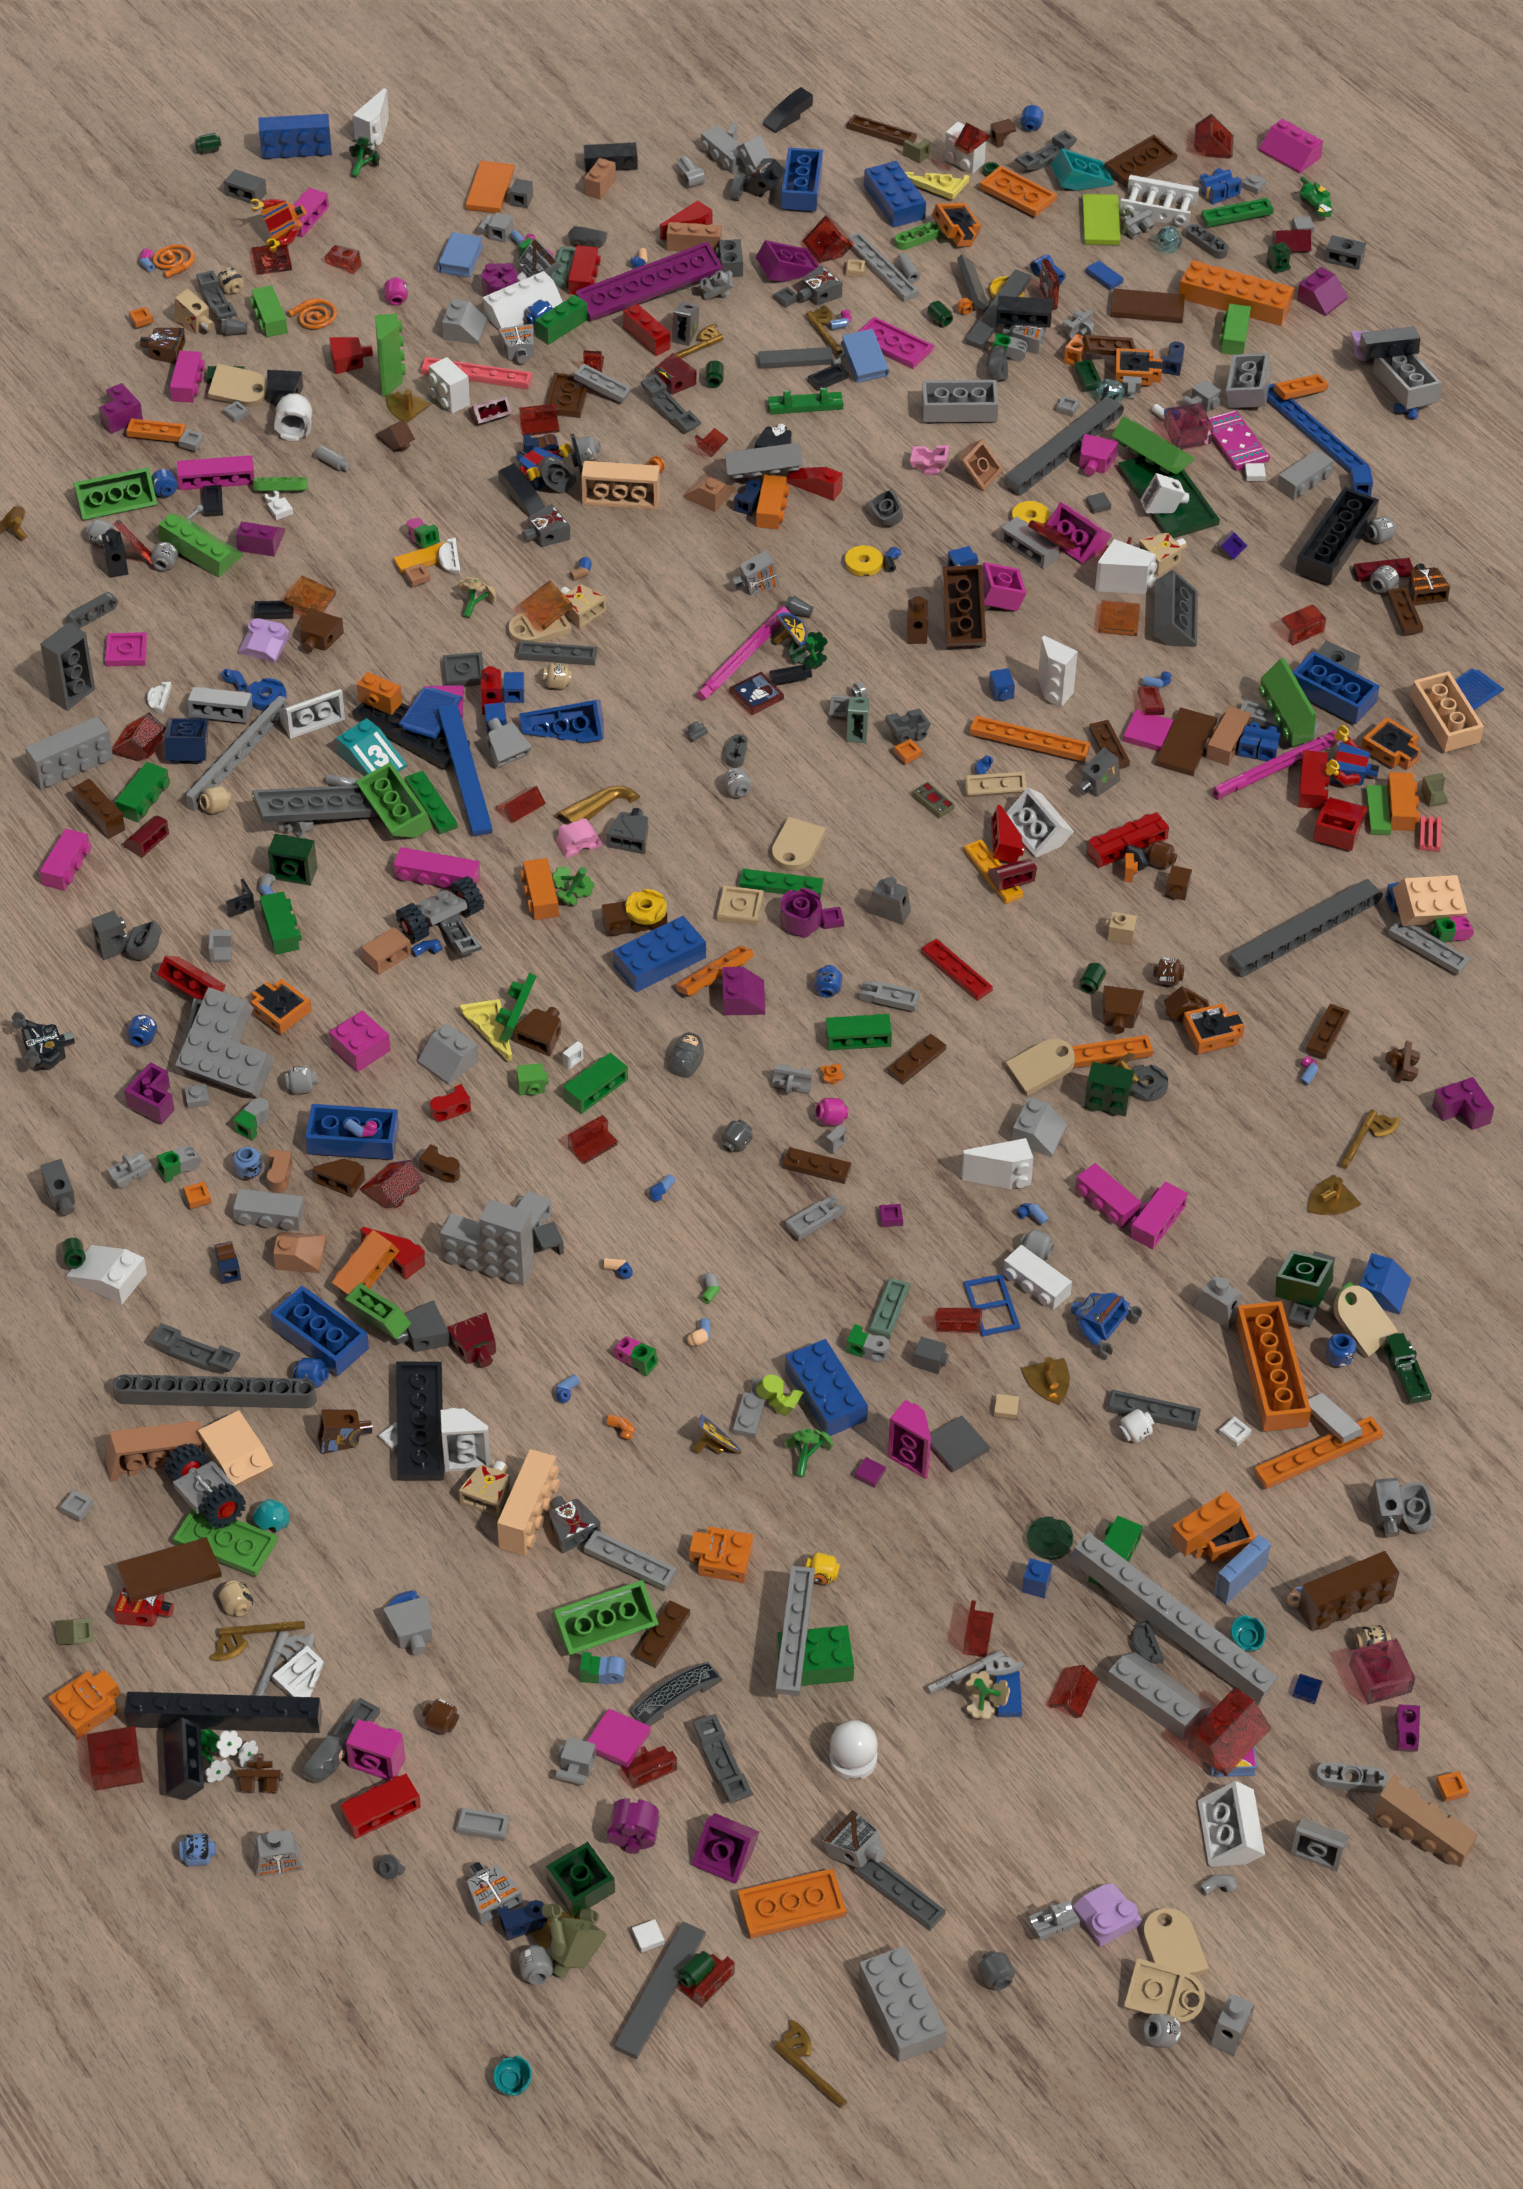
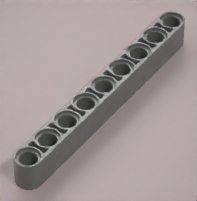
M1110 397L1104 398L1007 475L1004 485L1019 495L1024 494L1080 450L1084 434L1097 436L1118 420L1124 411V406Z
M1365 879L1233 951L1228 957L1227 962L1241 976H1247L1376 905L1381 900L1383 893L1369 879Z
M123 1374L117 1376L112 1382L115 1399L120 1404L306 1409L313 1407L317 1401L315 1384L310 1379Z

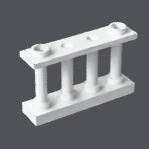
M1130 175L1127 190L1130 197L1128 200L1121 198L1119 215L1125 216L1126 210L1130 208L1135 211L1138 210L1140 214L1150 209L1152 221L1188 227L1191 211L1187 210L1189 205L1196 206L1199 188ZM1137 195L1148 197L1146 203L1136 201ZM1154 199L1165 200L1163 206L1154 205ZM1172 202L1182 203L1180 209L1170 208Z

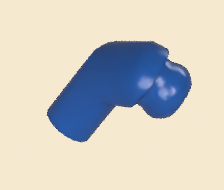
M1394 403L1393 413H1408L1409 419L1418 418L1419 410L1417 407L1406 409L1399 403Z
M230 669L222 671L221 676L226 682L236 684L240 691L247 689L248 686L239 671Z
M437 939L422 941L411 948V954L417 957L429 949L432 950L433 954H436L442 950V946Z
M413 1590L397 1594L386 1607L417 1599L420 1596Z

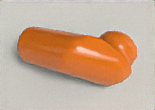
M608 1415L606 1425L622 1429L621 1437L632 1439L635 1427L631 1422L623 1417Z

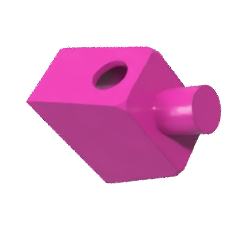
M1084 434L1079 467L1084 469V472L1090 476L1094 475L1095 472L1105 473L1117 457L1118 442Z

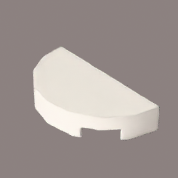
M456 538L448 539L440 547L438 559L440 565L446 571L460 575Z
M162 682L160 686L152 687L149 690L147 701L150 709L154 712L164 714L172 687L171 682Z

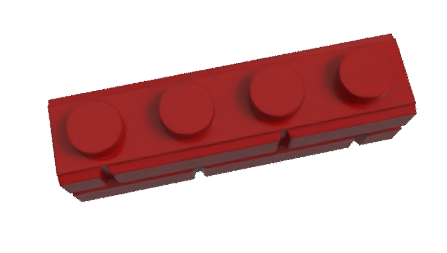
M1158 812L1150 815L1145 814L1134 822L1128 821L1122 827L1112 828L1101 836L1091 837L1087 841V855L1098 868L1124 858V847L1126 844L1145 849L1150 843L1153 844L1157 840L1164 841L1168 839L1169 825L1165 820H1162Z

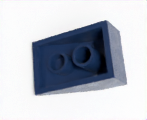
M169 718L165 734V760H170L172 763H180L182 761L201 763L206 761L209 719Z

